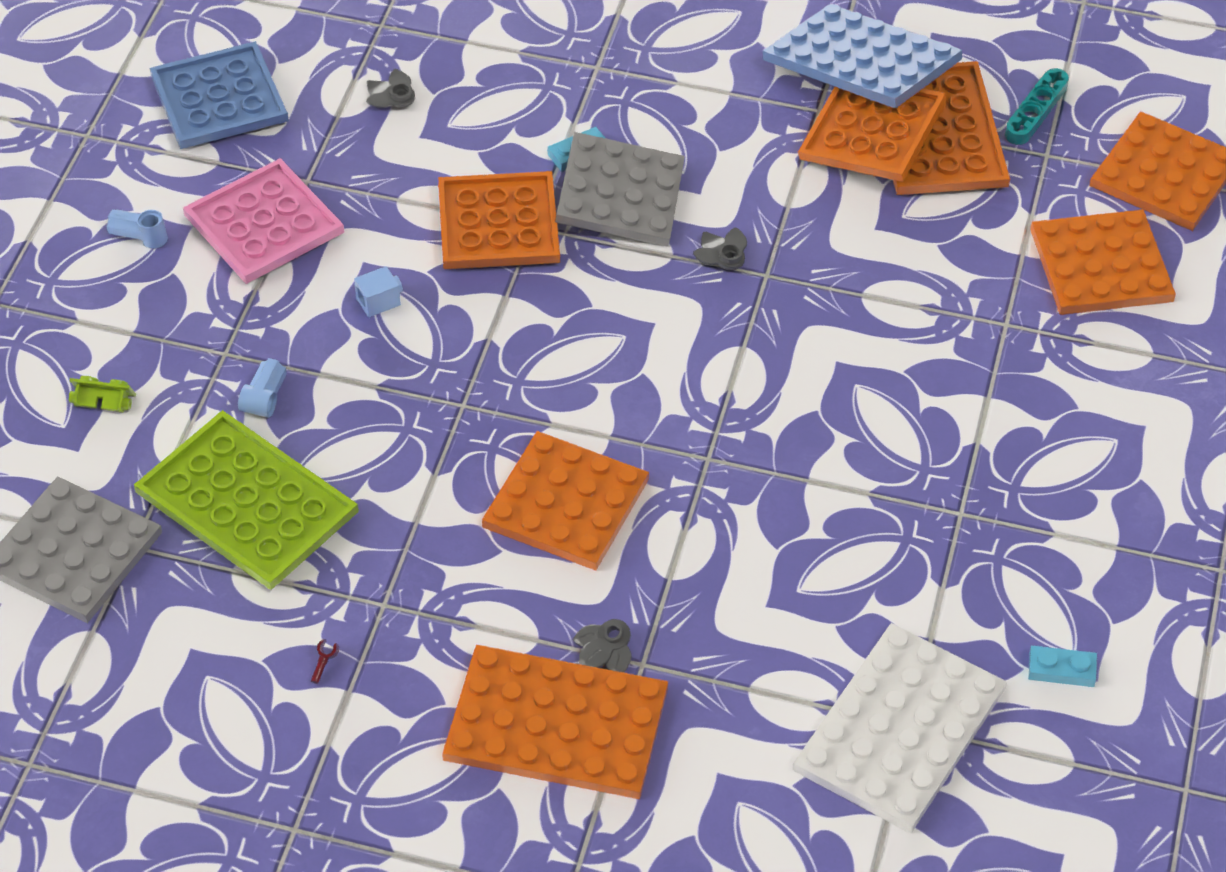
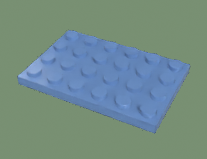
M829 4L763 50V60L896 109L962 60V49L953 47L948 43L930 39L925 35L907 31L902 27L884 23L882 20L872 19L859 12H852L838 5Z

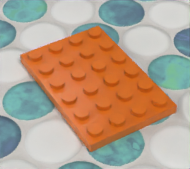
M978 61L958 62L923 88L946 93L947 102L904 182L893 180L896 195L1009 187L1010 176Z
M476 644L442 753L443 761L640 799L668 691V681Z

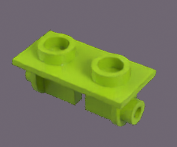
M85 375L80 376V379H69L76 388L75 391H70L69 403H74L75 407L96 409L98 399L102 398V410L123 413L125 410L131 409L132 399L128 398V396L136 397V393L130 385L122 380L111 379L110 383L99 382L97 378Z

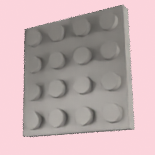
M574 132L555 222L668 247L685 156Z
M57 476L1 540L0 581L88 623L162 534L161 525Z

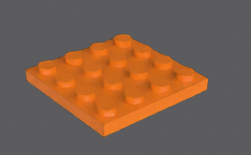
M834 87L798 150L799 159L904 182L947 102L946 93L921 89L895 109Z
M1140 111L1093 174L1089 186L1193 231L1226 184V147Z
M552 171L438 177L443 269L560 263Z
M1143 209L1031 222L1030 231L1060 315L1174 302L1176 293Z
M536 431L482 518V528L597 571L649 480V472Z

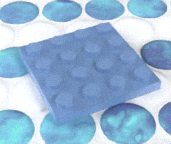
M256 41L150 68L152 80L180 149L289 121L287 110Z

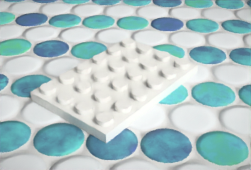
M891 623L796 758L792 770L911 834L1005 691L1007 681Z

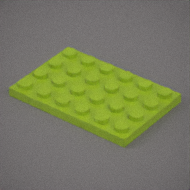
M223 410L134 484L135 492L269 590L277 586L359 512L356 502Z

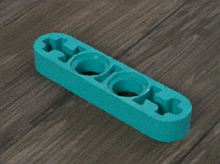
M1052 68L1044 73L1008 120L1005 131L1007 141L1015 145H1022L1030 140L1067 90L1069 76L1064 70ZM1044 95L1049 97L1050 100L1043 101L1038 99L1037 96ZM1025 112H1034V113H1036L1038 116H1036V117H1029V116H1026L1024 113H1025Z

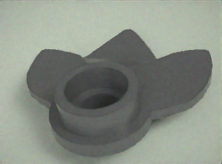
M392 70L389 81L367 80V89L371 96L366 99V102L373 107L385 108L395 106L403 108L415 101V92L411 87V78L401 70Z
M737 227L731 229L725 238L704 231L701 238L702 248L693 251V255L701 263L719 265L726 270H736L745 262L743 251L747 247V239Z
M611 619L602 625H587L581 628L573 638L577 645L583 647L579 655V664L599 668L606 664L609 670L624 673L631 662L632 654L628 647L631 632L628 625L622 620ZM618 630L619 635L617 637L611 638L608 636L611 631Z

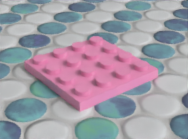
M281 158L183 207L184 216L245 284L344 233L342 222Z

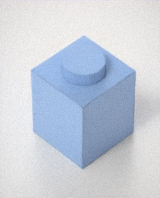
M387 266L354 278L356 299L368 318L401 305L400 293L403 292L402 284L398 276H393Z

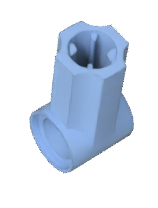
M112 209L108 216L107 230L109 234L140 239L143 245L148 248H159L168 240L162 214L157 210H146L138 214Z
M268 358L267 361H262L251 384L243 386L239 395L238 409L243 412L270 418L275 410L277 393L287 374L286 367L282 366L275 359Z

